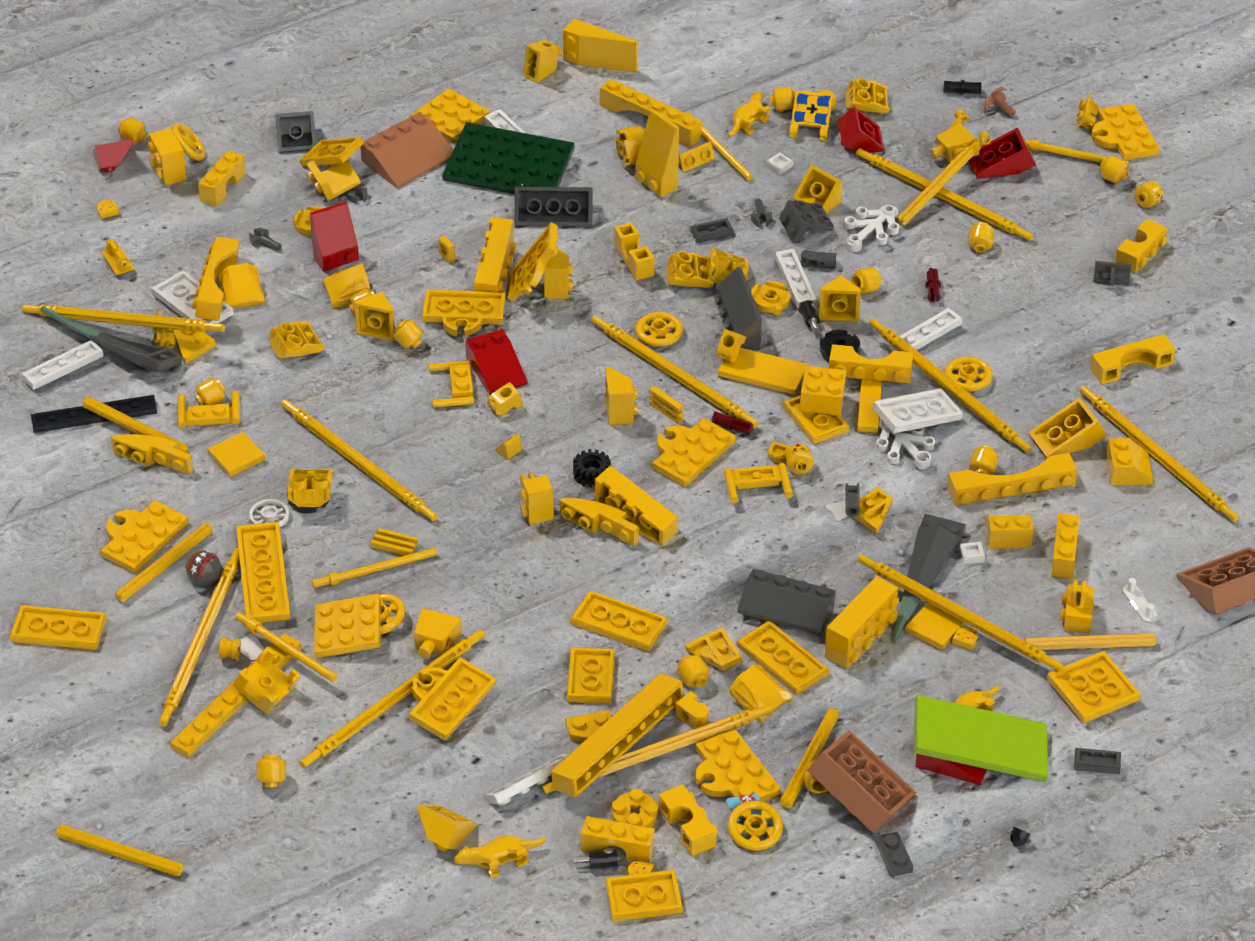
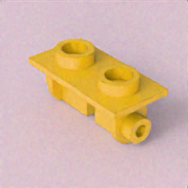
M1091 94L1079 103L1078 109L1080 111L1075 119L1077 121V130L1080 125L1087 130L1092 129L1095 125L1098 104L1090 100Z
M711 141L679 154L678 166L682 167L683 173L715 159Z
M107 240L106 250L101 251L115 275L135 270L120 245L118 246L115 240Z
M158 310L157 316H161L160 310ZM151 327L154 332L153 341L156 343V346H163L169 349L174 347L176 341L174 333H172L173 329Z

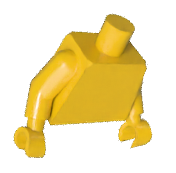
M958 109L954 114L956 120L951 123L949 129L936 136L937 146L930 149V153L933 159L943 156L951 163L968 146L974 150V155L972 156L974 157L979 155L982 144L987 145L991 142V137L987 136L988 133L985 130L980 133L977 140L961 124L966 122L969 116L963 114L965 113L964 110Z

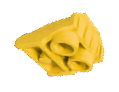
M858 78L856 81L851 80L845 94V107L852 109L855 106L860 111L888 113L890 110L887 103L888 86L872 80L867 81L863 78Z
M710 247L708 274L715 284H719L737 267L742 268L746 281L748 280V259Z
M679 251L677 254L672 253L666 268L667 284L712 288L714 282L708 274L709 257L695 253L688 254L685 251Z
M249 263L227 266L218 273L221 291L224 293L223 301L230 307L240 308L259 304L265 305L258 267Z
M363 264L341 270L322 280L328 292L332 308L351 305V296L363 289H367L370 292L368 277Z
M282 322L279 327H272L270 331L271 347L278 358L304 356L319 353L325 349V345L320 342L310 322Z
M291 468L287 499L298 507L322 506L330 500L333 468Z
M761 665L749 667L737 676L729 688V694L744 711L748 709L752 711L770 704L774 713L784 704L790 703L793 700L791 694L770 674L763 670ZM771 714L759 717L755 720L762 724L764 723L765 719Z

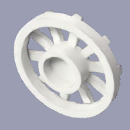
M276 499L259 501L252 506L249 512L252 524L279 521V527L286 525L290 516L288 506ZM254 512L260 514L259 516H253Z

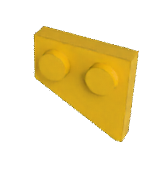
M176 329L173 331L179 352L183 356L184 364H188L216 346L215 340L205 332Z
M877 487L860 498V514L853 518L874 534H877L892 506L893 498Z
M723 627L685 644V649L688 653L701 657L703 661L722 671L743 662L742 656Z
M610 711L565 718L570 740L584 742L611 717Z

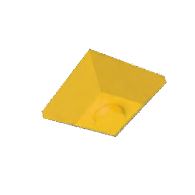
M419 804L417 808L427 839L434 842V847L442 851L457 849L477 825L476 822L439 804Z

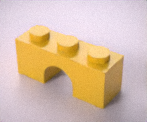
M228 150L198 183L201 202L216 207L226 197L227 182L237 184L246 174L244 155Z
M1146 219L1137 228L1135 242L1126 239L1117 248L1115 262L1131 264V272L1136 273L1141 267L1143 268L1151 257L1156 255L1160 247L1165 246L1168 240V236H1166L1167 227Z
M631 222L615 226L614 246L635 280L654 276L655 258L647 246L641 247L640 234L634 224Z
M1058 513L1051 577L1073 579L1079 515Z
M684 784L659 794V810L669 825L678 821L687 822L681 825L680 841L691 856L716 847L718 830L715 824L710 823L703 807L698 806L694 794L691 791L688 792Z
M586 816L581 831V852L588 853V851L604 850L607 846L613 845L622 848L626 852V860L650 863L654 850L655 828Z

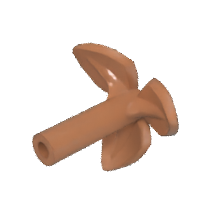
M1003 86L994 90L991 93L992 96L986 100L984 106L985 114L992 103H996L1010 117L1016 113L1004 101L1006 97L1002 92L1004 90Z

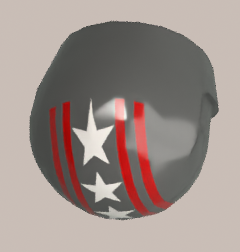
M206 550L193 553L187 559L185 566L187 577L199 588L215 586L223 571L218 556Z

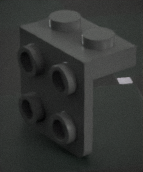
M788 200L779 217L792 242L800 243L807 228L832 231L834 228L823 206L819 203Z

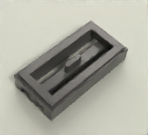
M727 218L690 226V231L693 233V237L696 238V243L734 235V230Z

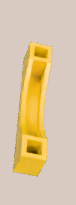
M610 79L600 87V106L614 113L629 110L639 112L648 117L650 110L654 109L679 127V143L691 148L701 139L702 120L613 79Z
M216 236L214 244H210L206 265L204 264L203 275L200 276L196 297L193 299L192 309H196L195 317L220 320L223 310L224 293L219 289L215 281L219 277L218 273L224 268L236 265L239 255V239Z
M1070 453L1049 456L1035 468L1017 474L988 475L972 470L948 473L947 489L954 505L967 504L1076 485L1077 468Z

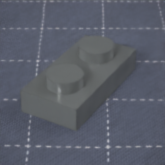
M898 831L876 836L875 843L890 877L912 873L913 864Z

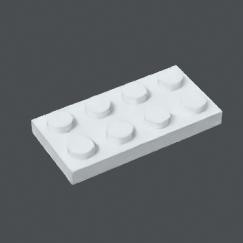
M184 270L152 288V294L182 318L206 320L208 323H220L233 315V308L223 301V310L219 321L195 317L196 309H192L199 282Z
M941 388L874 401L872 409L893 433L958 421L963 416V412Z

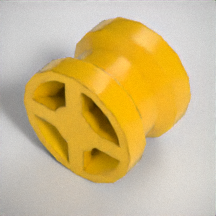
M222 637L219 644V658L226 659L228 657L238 661L241 653V639L229 640L228 637Z

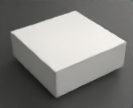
M778 153L766 161V166L780 175L793 167V161Z
M981 542L959 544L963 564L985 562Z

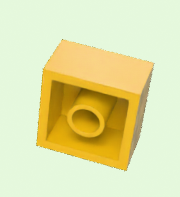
M168 128L150 133V142H147V146L152 157H149L151 167L155 168L157 178L161 179L165 186L187 180L184 150L172 129Z
M805 366L800 411L841 416L847 370Z

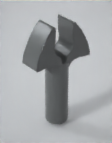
M357 185L351 189L352 191H347V199L357 204V195L362 197L363 202L366 201L368 196L367 187L360 189Z
M758 198L755 200L757 213H751V221L754 225L760 227V219L766 222L767 227L772 221V212H764L763 202Z
M254 228V235L249 233V240L254 247L263 243L277 251L282 248L280 243L268 238L269 232L267 229Z

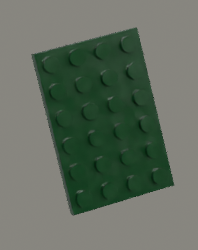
M466 122L442 174V179L444 181L515 194V186L559 187L574 152L575 143Z

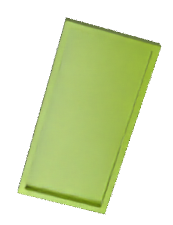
M916 696L914 700V753L1043 782L1048 778L1046 723L926 696Z

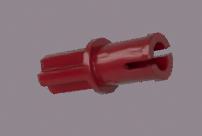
M932 267L927 271V281L925 283L928 289L927 298L930 302H935V296L937 302L940 300L939 288L941 287L938 270Z
M715 411L712 416V423L728 428L729 431L733 429L746 434L752 432L753 424L738 419L735 415L729 416Z

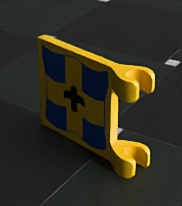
M796 90L789 130L790 138H797L798 126L820 128V141H827L833 94Z

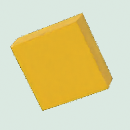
M445 235L439 237V253L447 262L455 261V245Z

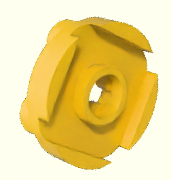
M765 281V285L759 286L757 284L751 290L758 311L780 315L782 310L786 309L790 304L791 293L780 282Z
M632 789L630 792L620 795L612 803L613 821L650 828L657 821L658 805L656 801L640 789ZM632 810H638L639 814L635 812L631 814L630 812Z

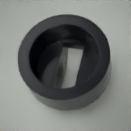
M1013 826L1010 840L1014 845L1022 846L1026 844L1031 834Z

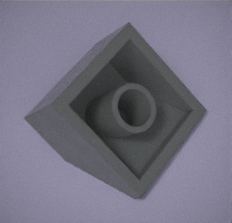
M313 111L275 114L279 152L311 150L316 145Z

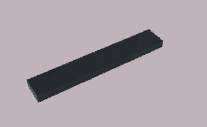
M154 395L104 402V404L132 418L158 414ZM83 406L31 414L34 433L110 421Z

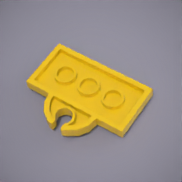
M1134 104L1098 109L1097 115L1101 121L1096 123L1092 129L1091 137L1095 138L1094 143L1103 148L1117 149L1123 160L1151 157L1160 154L1159 146Z
M551 222L509 272L507 299L514 302L518 296L530 294L532 292L531 285L534 287L538 285L548 260L554 258L557 253L558 225Z
M426 289L422 322L443 323V328L446 332L453 336L458 335L457 327L465 326V337L478 332L482 324L503 325L506 292Z
M702 418L691 429L677 425L664 429V435L661 433L658 435L657 448L661 455L652 462V469L686 487L736 443V436L705 418ZM664 435L667 436V437H672V438H674V439H671V440L666 439V438L664 437Z
M156 500L149 504L142 512L136 510L119 511L114 514L115 521L123 522L124 524L116 525L113 523V520L108 519L106 530L111 541L100 550L101 557L135 574L189 523L188 517Z
M461 657L448 671L435 667L422 669L419 671L418 677L431 683L422 684L418 678H413L412 694L419 703L409 713L408 719L446 741L496 685L497 679Z
M735 728L695 745L696 752L703 760L696 769L695 783L699 785L704 780L713 781L712 783H703L701 785L702 793L720 798L757 794L762 802L781 795L779 785Z

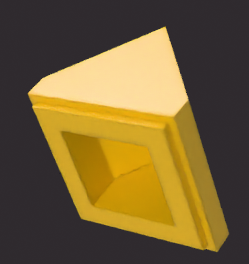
M515 434L496 447L495 451L509 460L523 449L520 435Z

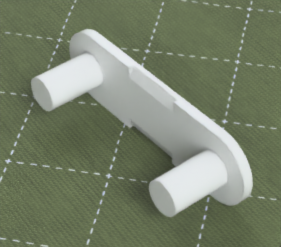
M1130 578L1128 584L1123 587L1124 595L1144 622H1155L1157 620V613L1154 610V605L1149 604L1140 589L1136 586V579Z

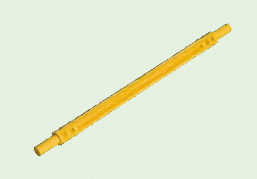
M861 148L856 152V155L870 161L871 165L922 190L932 182L877 154L873 155ZM944 187L934 195L1012 235L1016 234L1029 241L1034 237V234L1020 228L1018 224Z
M45 304L40 306L23 305L22 307L24 313L40 314V316L44 317L50 316L40 311L42 306L75 320L195 332L225 331L224 324L208 323L206 320Z
M596 315L592 317L591 322L603 329L605 334L731 416L735 415L738 419L751 422L753 428L759 425V421L746 414L743 408L614 324H608Z
M875 318L869 321V325L877 330L881 337L895 349L904 352H914L913 363L1006 440L1016 444L1025 453H1029L1032 450V447L1019 437L1018 432L893 330L886 328Z
M1086 386L1080 388V393L1089 399L1098 411L1216 511L1222 512L1234 523L1239 520L1240 516L1227 506L1226 501L1100 395L1094 394Z
M287 399L282 400L281 406L289 411L298 422L413 510L421 512L431 521L437 519L438 515L428 508L423 500L302 408H297Z
M238 548L234 549L230 560L226 562L164 702V710L158 722L162 727L167 726L172 712L177 709L238 569L237 563L240 559Z
M862 554L858 557L857 562L874 570V574L1039 664L1044 663L1058 672H1061L1064 664L1049 657L1045 651L882 562L877 563Z
M479 629L467 639H462L423 669L430 667L444 669L471 650L472 645L485 637V632ZM417 672L333 735L315 746L314 751L299 761L300 766L305 769L318 758H324L355 733L412 692L414 677L418 678L422 684L428 680H421L418 677L419 672Z
M769 704L752 711L748 709L625 753L599 777L752 723L754 719L773 713V708ZM553 782L541 786L544 794L555 791L553 789Z

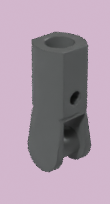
M804 250L801 252L802 259L800 263L803 267L836 268L837 253Z
M846 483L845 512L847 516L857 517L860 514L859 483L857 485H848Z

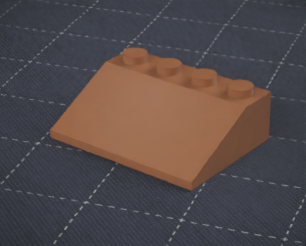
M421 112L367 139L360 146L361 161L396 188L448 162L453 152V148L435 124Z
M1248 547L1177 573V578L1203 608L1214 614L1225 613L1227 609L1241 607L1245 602L1255 600V549Z
M850 730L826 748L807 769L815 781L820 782L832 797L837 798L849 813L854 814L862 822L863 826L874 834L916 794L902 778Z

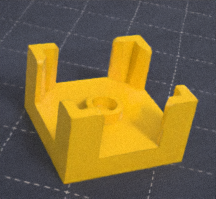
M268 646L260 653L257 661L249 669L245 667L239 673L233 684L239 692L266 715L295 688L301 677L294 669L290 671L288 676L272 662L275 652Z

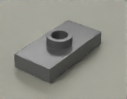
M1075 748L1074 770L1120 774L1121 752Z

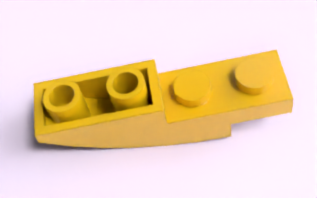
M137 434L114 435L111 438L113 453L146 466H150L154 461L188 475L193 470L191 454L179 450L178 442Z
M562 498L560 500V516L566 520H570L592 533L601 529L605 533H609L632 546L639 542V526L627 521L626 512L591 500Z

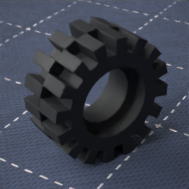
M588 449V453L581 451V455L578 453L573 460L574 479H577L578 484L582 482V486L589 484V487L593 488L592 485L595 484V479L611 465L609 456H605L603 451L599 453V450L596 449L595 452ZM588 467H596L597 469L591 470V469H586V468H588Z

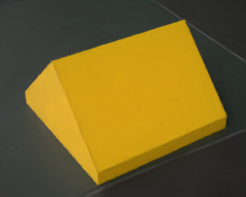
M811 164L793 198L807 203H819L823 206L825 212L828 213L841 203L843 181Z
M842 275L820 287V320L859 322L861 289Z
M380 292L356 300L354 305L357 334L395 341L393 337L395 333L393 331L395 328L394 308L384 294Z

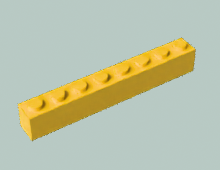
M662 673L650 681L647 686L551 771L553 789L576 798L676 707V702L684 697L682 681Z

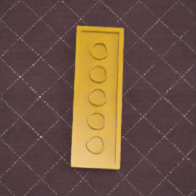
M279 521L236 526L246 616L250 619L254 618L261 623L291 620Z

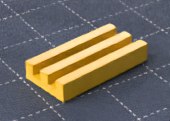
M656 386L649 389L651 393L649 395L651 399L649 404L677 424L683 421L684 405Z
M381 528L377 529L374 540L370 542L371 548L403 556L412 554L419 543L418 537Z

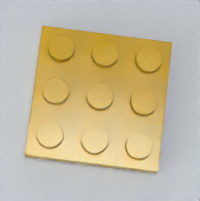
M448 88L413 112L411 116L421 112L435 124L447 141L454 143L459 139L466 122L480 124L485 121L484 116L490 114V110Z
M379 593L315 604L314 654L316 658L381 647V598Z
M1105 651L1064 666L1061 672L1054 670L1047 674V680L1083 724L1140 701L1141 698L1140 692Z

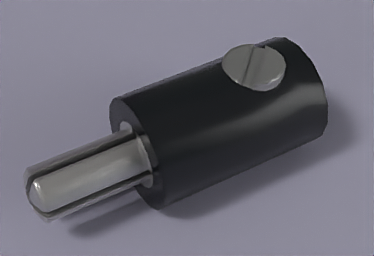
M803 301L800 304V310L805 324L816 333L819 331L818 324L820 322L817 308L813 301Z
M608 848L588 851V856L573 857V865L589 864L590 869L618 867L617 849Z

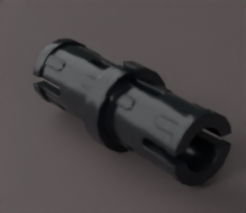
M965 80L944 81L943 92L960 93V95H964V93L981 94L982 82H965Z

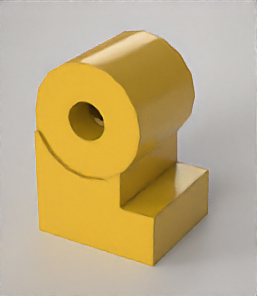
M724 329L717 349V357L733 363L738 357L741 344H744L746 336Z
M510 382L492 393L487 400V404L499 416L505 415L513 407L517 410L523 406L520 393Z
M690 691L676 702L675 716L695 729L708 724L709 709L706 704L698 702V696Z

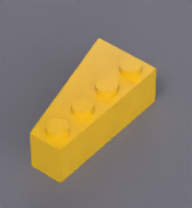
M490 217V231H486L485 247L482 248L481 262L478 264L474 280V291L504 292V280H508L509 275L508 267H512V255H515L517 251V243H514L513 220Z
M611 465L595 479V501L626 512L627 521L639 526L640 535L663 547L678 533V517Z

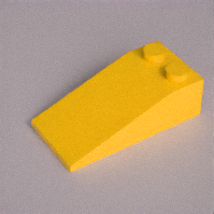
M574 18L563 29V60L581 66L637 72L638 41Z
M652 109L649 113L636 160L635 177L638 182L662 197L678 188L679 127Z

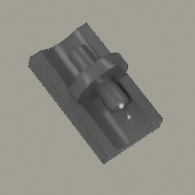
M1095 261L1093 281L1107 282L1113 285L1114 283L1129 284L1131 264Z

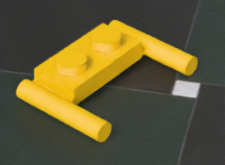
M469 361L428 364L429 372L450 370L453 398L432 400L433 408L474 405Z
M231 392L232 407H229V403L188 406V410H186V396L183 394L178 395V427L239 424V392Z
M780 463L778 466L772 465L734 470L726 468L724 470L730 502L733 504L739 501L737 490L779 486V482L782 483L785 497L791 498L793 496L785 463Z

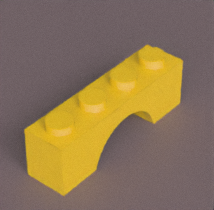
M1165 334L1092 354L1090 370L1102 385L1120 380L1121 369L1129 364L1142 363L1154 369L1174 364L1176 349Z
M832 344L829 368L847 370V378L910 384L914 352L893 350L884 358L869 359L857 354L853 346Z

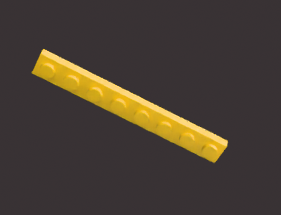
M285 633L280 636L281 639L298 650L302 649L300 641ZM274 644L269 647L275 652L272 662L279 669L293 657ZM257 659L247 669H249L257 661ZM236 680L170 742L172 750L189 758L249 700L233 686Z

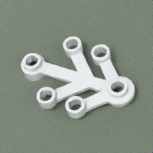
M892 205L882 206L879 210H867L865 207H858L856 209V217L858 219H865L867 217L877 218L856 220L852 216L846 217L844 220L845 228L865 227L858 234H852L847 238L846 248L851 252L860 251L862 249V240L874 230L876 232V243L879 245L887 244L888 235L884 233L882 223H888L887 232L890 235H897L899 233V224L895 223V220L898 217V209Z
M881 418L879 419V428L882 429L880 438L876 441V449L881 452L887 451L890 433L895 437L891 451L887 453L888 463L897 464L899 462V452L901 446H903L914 458V464L919 470H925L930 466V453L919 451L912 444H922L925 450L934 449L935 439L930 436L922 437L924 427L908 430L911 434L903 432L893 433Z

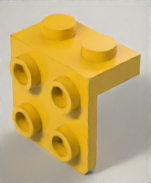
M313 160L307 163L310 170L307 174L312 183L316 182L314 185L319 194L323 193L328 201L361 183L348 160L342 164H335L322 172Z

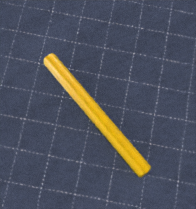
M968 146L965 147L897 217L898 222L906 225L974 155V150Z
M87 396L82 402L84 408L138 435L155 436L178 442L179 450L188 452L186 444L90 396Z
M204 523L116 591V599L120 602H125L212 534V526Z
M1154 633L1031 637L1025 638V641L1041 650L1148 647L1156 645V635Z
M831 707L827 710L780 799L781 807L790 809L793 806L804 785L805 767L819 756L839 718L840 712L838 709Z
M60 824L56 830L58 838L177 877L181 876L184 870L182 863Z

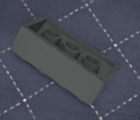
M515 186L514 226H548L552 222L558 226L592 227L593 187Z
M737 267L717 285V294H714L715 304L719 306L721 319L724 318L725 329L746 336L744 344H741V348L749 350L760 349L761 316L742 268Z
M752 569L745 582L737 613L821 635L834 611L836 590L829 589L826 586L810 584L802 580L798 581L787 578L783 575L771 574L764 570Z

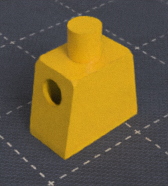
M547 40L526 45L523 76L538 83L554 72L557 68L558 57L562 55L561 48Z
M422 608L414 632L415 647L419 649L418 655L427 659L432 653L442 655L448 651L462 634L461 618Z

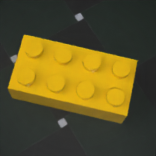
M876 576L826 627L825 658L845 669L852 663H856L860 655L871 647L873 641L883 635L889 624H893L898 616L896 612L897 604L899 602L898 587Z

